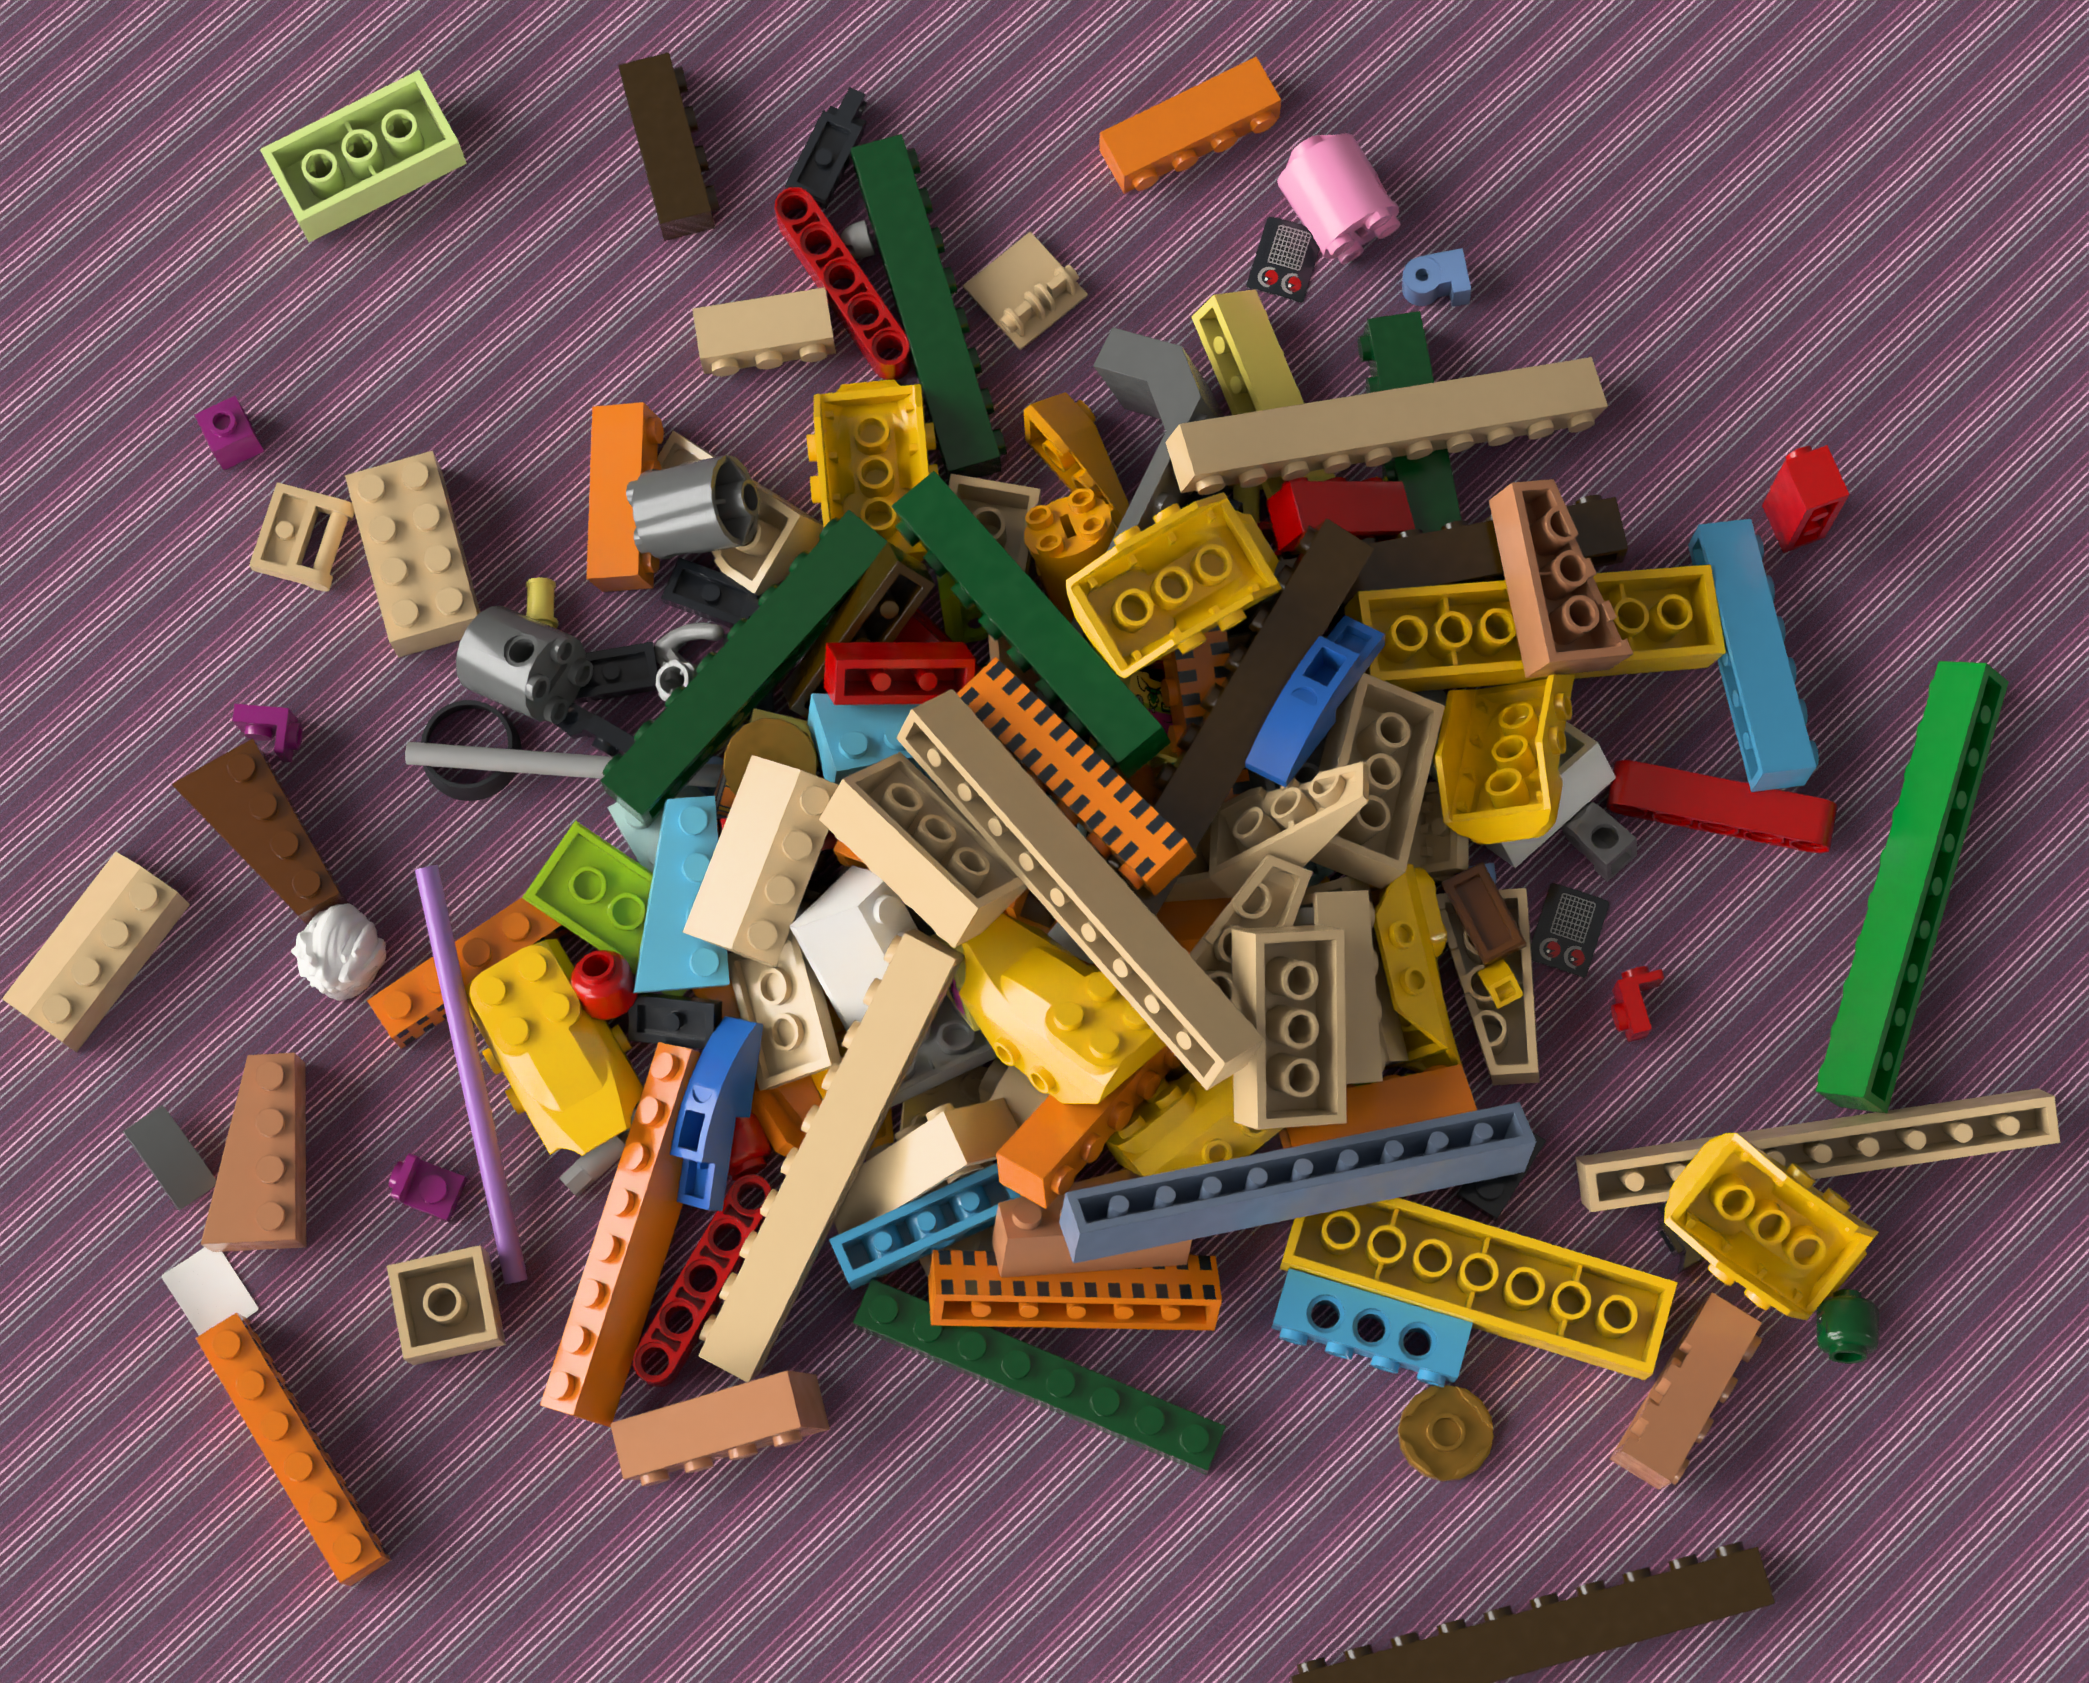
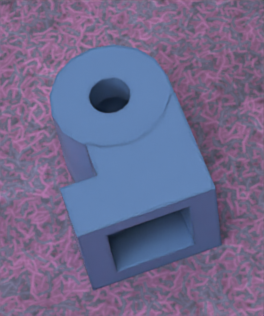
M1463 248L1411 259L1403 270L1402 293L1405 299L1416 306H1426L1432 304L1438 297L1450 296L1452 307L1470 304L1471 285Z

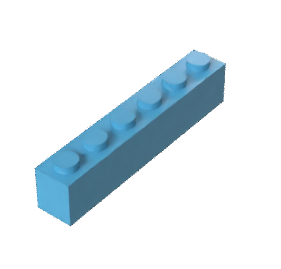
M1751 519L1699 524L1688 544L1693 566L1711 565L1726 650V653L1717 661L1751 792L1804 786L1818 766V749L1816 743L1813 740H1809L1806 728L1808 718L1807 707L1804 700L1798 698L1796 691V666L1793 658L1788 657L1784 645L1786 636L1785 624L1782 617L1776 615L1773 603L1775 597L1774 582L1770 575H1766L1762 562L1764 557L1762 538L1760 535H1755Z

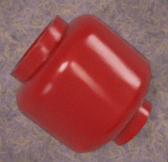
M599 950L591 952L575 965L571 973V986L581 1003L582 1009L594 1019L608 1020L617 1018L625 1014L634 1005L638 997V993H633L635 977L625 957L616 951Z
M752 1112L750 1117H736L728 1176L731 1175L735 1181L744 1175L756 1174L762 1171L767 1166L765 1160L772 1152L771 1143L767 1139L757 1116Z

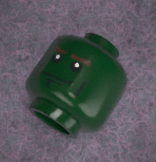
M1841 1289L1835 1291L1833 1297L1822 1301L1817 1308V1346L1824 1353L1829 1354V1359L1834 1362L1853 1364L1865 1361L1867 1355L1874 1352L1879 1344L1878 1307L1872 1301L1863 1298L1862 1293L1857 1290Z

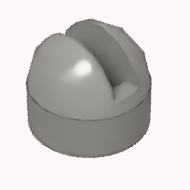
M865 220L851 224L844 229L840 238L854 259L875 255L873 242Z

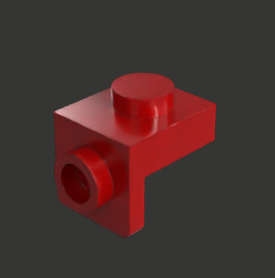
M1640 966L1621 973L1622 979L1618 980L1612 989L1616 1004L1611 1005L1612 1018L1617 1031H1625L1628 1042L1646 1038L1652 1030L1641 991L1661 985L1665 979L1662 969L1649 972L1648 966Z

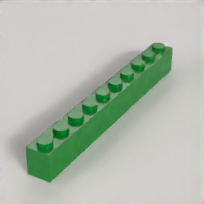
M1939 661L1935 676L1930 682L1929 697L1923 718L1917 727V739L1911 760L1905 769V781L1899 802L1892 814V826L1886 847L1880 856V868L1874 889L1868 898V910L1862 931L1856 940V952L1850 973L1843 985V997L1838 1015L1831 1027V1039L1826 1057L1818 1072L1816 1092L1838 1107L1879 1113L1888 1112L2009 683L1987 663Z

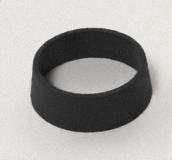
M475 700L457 701L441 708L428 721L421 743H428L435 727L447 716L464 709H482L494 713L503 723L508 737L507 749L522 750L520 737L513 723L494 707ZM423 766L428 779L439 791L451 798L463 801L482 800L497 794L510 783L516 774L514 772L496 771L490 777L480 782L458 784L441 777L432 766Z

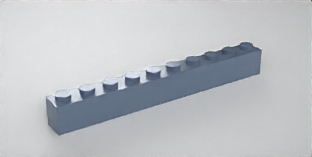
M1520 1102L1069 1191L1065 1193L1059 1223L1074 1264L1525 1172L1536 1140Z

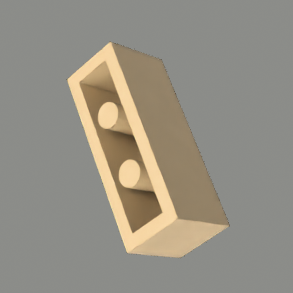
M825 287L692 309L704 374L712 373L720 377L730 376L737 373L741 368L757 366L759 369H773L781 366L785 361L801 359L803 362H817L825 359L828 354L836 353Z

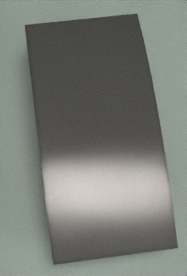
M160 1105L122 1131L177 1210L180 1211L215 1187V1177L163 1105Z

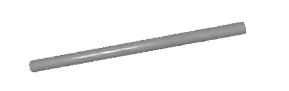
M408 742L405 751L407 765L602 779L604 777L602 774L603 769L613 758L611 756ZM705 764L687 785L716 787L723 765Z

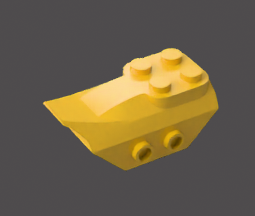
M894 379L842 384L835 393L815 394V434L807 435L809 462L817 461L818 476H810V486L813 504L821 503L823 526L825 527L835 517L841 519L850 510L889 543L918 561H923V556L927 553L926 549L919 542L912 547L900 534L895 525L901 520L892 508L895 502L930 473L935 471L939 475L938 465H929L927 450H936L934 422L925 423L921 384L901 386Z
M1224 492L1195 501L1182 509L1178 503L1165 508L1153 517L1156 524L1143 531L1140 530L1138 525L1124 531L1113 540L1116 544L1115 547L1066 580L1067 595L1076 620L1094 650L1116 675L1127 678L1178 648L1182 655L1192 651L1207 641L1204 633L1216 626H1219L1222 632L1234 627L1246 618L1244 610L1283 589L1274 575L1275 568L1279 562L1275 553L1251 514L1234 510Z
M1554 674L1547 675V679L1476 690L1448 691L1440 724L1438 743L1435 745L1433 753V763L1437 770L1443 823L1457 834L1470 838L1472 842L1477 844H1493L1538 838L1545 835L1554 826L1563 787V779L1558 766L1560 755L1566 751L1565 726L1566 721L1572 718L1570 698L1575 675Z
M1407 864L1406 872L1382 889L1370 885L1375 907L1374 928L1393 1007L1399 1014L1409 1061L1385 1066L1384 1070L1403 1067L1416 1073H1421L1435 1065H1445L1447 1067L1461 1064L1443 998L1437 957L1442 954L1447 942V931L1442 922L1436 898V885L1425 869L1414 867L1413 864Z
M1002 913L981 934L961 944L965 955L966 971L965 982L958 994L994 1049L997 1057L1008 1066L1014 1065L1029 1077V1080L1037 1090L1044 1094L1049 1093L1062 1104H1099L1166 1046L1163 1040L1102 971L1091 964L1086 965L1038 927L1015 920Z
M557 939L544 940L513 953L476 976L465 986L470 1015L488 1045V1048L483 1050L482 1053L495 1075L503 1072L511 1087L505 1090V1094L517 1114L520 1115L526 1111L550 1155L562 1148L572 1150L583 1156L631 1127L632 1113L636 1104L641 1100L640 1097L644 1087L625 1053L632 1049V1046L619 1024L610 1028L606 1020L594 1019L582 1009L581 1003L571 986V973L574 965Z
M1189 1071L1178 1080L1167 1082L1163 1078L1156 1093L1150 1099H1144L1133 1111L1126 1127L1121 1131H1115L1106 1144L1118 1164L1141 1177L1250 1156L1283 1128L1255 1129L1235 1123L1233 1075L1206 1090Z
M1724 1133L1710 1139L1703 1145L1673 1183L1665 1206L1664 1223L1711 1263L1708 1269L1714 1276L1728 1286H1731L1735 1281L1746 1288L1744 1294L1763 1310L1767 1311L1770 1306H1773L1786 1316L1802 1320H1808L1825 1298L1833 1297V1293L1841 1287L1867 1255L1866 1247L1879 1233L1849 1212L1850 1203L1834 1190L1828 1188L1823 1194L1812 1186L1816 1182L1815 1179L1801 1167L1792 1163L1789 1168H1786L1737 1133Z

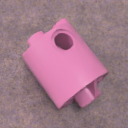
M1352 134L1315 135L1304 140L1293 149L1286 168L1277 180L1278 186L1302 224L1313 235L1324 258H1338L1341 264L1349 263L1363 253L1362 245L1368 243L1376 236L1378 239H1383L1400 227L1401 223L1397 219L1399 206L1388 196L1377 172Z

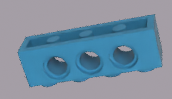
M995 1163L829 1239L851 1290H854L871 1282V1279L876 1280L932 1254L933 1250H941L994 1226L998 1203L1021 1196L1000 1183L998 1165Z
M1289 1268L1271 1329L1280 1331L1279 1338L1286 1342L1306 1346L1308 1340L1325 1344V1352L1330 1355L1352 1360L1355 1353L1372 1358L1370 1365L1374 1368L1390 1373H1398L1399 1368L1402 1367L1418 1372L1416 1379L1423 1383L1444 1387L1445 1381L1454 1383L1459 1376L1473 1323ZM1318 1305H1328L1337 1314V1324L1327 1329L1320 1328L1313 1322L1311 1311ZM1366 1318L1375 1319L1383 1328V1337L1376 1342L1363 1340L1357 1331L1358 1323ZM1410 1332L1423 1334L1429 1343L1428 1352L1422 1356L1411 1355L1404 1347V1336Z

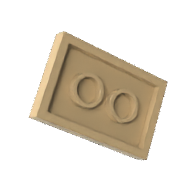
M792 930L789 931L778 962L774 967L767 966L734 952L727 954L729 974L741 1019L763 1023L756 1072L760 1091L774 1089L827 1070L834 1062L839 1065L841 1064L842 1060L822 985Z

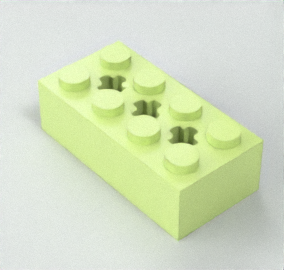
M420 70L260 149L308 242L467 164L460 144Z

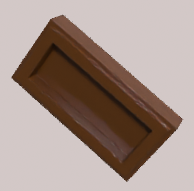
M1483 862L1441 882L1444 892L1484 967L1527 946L1524 937Z

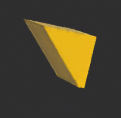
M1503 958L1477 971L1497 1009L1524 996L1513 972Z

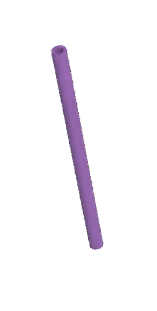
M438 865L415 869L504 1283L511 1284L528 1279L439 867Z

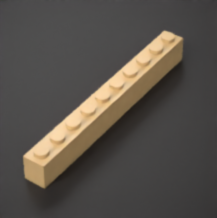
M1589 357L1182 423L1177 426L1168 438L1166 446L1180 492L1198 491L1199 495H1208L1222 490L1227 485L1240 483L1242 488L1254 487L1264 483L1268 478L1282 476L1283 480L1289 481L1304 477L1310 471L1324 469L1325 473L1332 474L1349 468L1351 464L1363 462L1368 467H1374L1390 461L1393 457L1406 455L1407 459L1415 460L1428 456L1434 450L1446 448L1449 453H1457L1469 449L1476 443L1488 442L1489 446H1498L1513 440L1517 436L1528 435L1529 439H1539L1552 434L1555 430L1568 428L1571 433L1580 432L1592 427L1595 424L1594 420L1608 405L1593 359Z
M953 689L911 709L896 739L1200 1084L1208 1090L1246 1067L1265 1039L1225 996L1220 987L1193 960L1188 951L1176 941L1160 923L1158 918L1135 895L1127 883L1102 858L1095 847L1069 821L1064 812L1036 784L1031 775L1020 766L1004 748L1003 744L979 720L972 709L962 701Z
M916 929L905 932L903 937L896 935L893 938L884 956V961L890 964L882 980L876 977L872 981L863 999V1003L869 1007L862 1021L855 1020L844 1037L842 1046L848 1048L841 1064L839 1065L834 1062L824 1078L822 1088L827 1090V1093L820 1107L814 1104L803 1121L801 1130L807 1134L800 1148L793 1147L783 1162L780 1172L785 1174L786 1177L779 1191L772 1189L763 1203L760 1214L766 1218L759 1232L752 1231L743 1244L740 1256L745 1258V1261L738 1274L732 1272L720 1292L719 1298L725 1300L718 1316L710 1315L700 1333L699 1339L705 1343L698 1355L699 1357L745 1382H750L760 1374L965 956L963 953Z
M2039 1088L1889 1110L1887 1113L1875 1112L1737 1133L1786 1168H1789L1794 1163L1814 1179L2060 1143L2055 1096ZM1717 1136L1576 1157L1581 1202L1590 1212L1667 1201L1675 1180L1703 1145Z

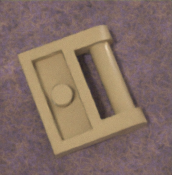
M277 482L249 566L255 572L305 584L319 591H329L333 581L330 572L347 521H352L355 514L353 504L343 499ZM323 512L329 514L330 517L313 568L302 566L301 564L318 513Z

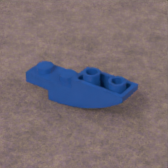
M1344 615L1327 638L1319 635L1293 672L1267 716L1245 761V768L1287 787L1336 722V709L1385 646V634Z
M724 1016L697 1061L681 1102L670 1149V1155L683 1158L677 1202L709 1211H723L736 1117H750L763 1023Z

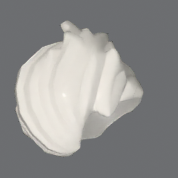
M347 903L331 906L328 910L319 911L304 931L298 933L296 946L291 952L297 957L300 976L306 977L310 981L312 988L316 987L329 998L343 1001L361 994L372 984L378 970L385 963L386 943L383 939L378 938L374 923L368 921L367 917L360 913L354 905Z

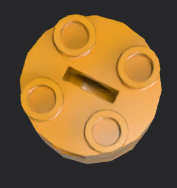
M1088 488L1077 489L1069 496L1057 499L1047 505L1035 506L1025 516L1027 523L1024 530L1025 545L1035 560L1037 575L1047 598L1070 623H1072L1075 615L1067 595L1066 580L1105 554L1116 533L1111 509L1102 499L1095 497L1094 492Z

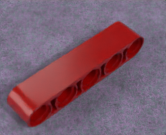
M790 187L783 190L775 200V214L781 234L818 288L825 287L828 304L873 371L884 380L894 379L896 381L903 378L911 367V352L907 336L813 197L800 187ZM794 209L806 211V214L797 220L786 217V214ZM816 244H826L830 247L823 254L809 252L810 248ZM841 278H848L854 282L852 286L844 290H839L832 286L835 281ZM865 313H871L878 317L875 322L869 325H862L856 322V319ZM888 348H895L902 352L894 360H885L880 357V353Z
M1620 760L1614 763L1613 773L1616 778L1610 784L1606 806L1608 810L1614 813L1804 852L1827 853L1830 851L1837 813V804L1830 800L1779 789L1751 792L1748 783L1638 761Z
M755 1174L744 1175L733 1183L724 1198L723 1211L715 1213L635 1350L633 1367L637 1375L648 1385L665 1387L677 1378L697 1344L706 1321L711 1314L715 1313L722 1301L719 1295L727 1278L732 1272L737 1274L744 1263L745 1258L740 1256L743 1244L752 1231L759 1232L766 1217L760 1214L763 1204L756 1209L748 1210L741 1206L740 1199L746 1190L759 1188L765 1192L764 1201L766 1200L771 1188L768 1182L761 1176ZM733 1228L741 1232L740 1243L735 1249L724 1251L717 1247L718 1235L723 1230ZM704 1269L715 1271L717 1282L711 1290L699 1292L693 1288L694 1276L699 1271ZM680 1310L691 1312L693 1323L688 1331L681 1334L670 1331L669 1320L675 1312ZM661 1351L666 1353L669 1359L667 1369L659 1375L652 1376L647 1374L645 1371L646 1358L654 1352Z

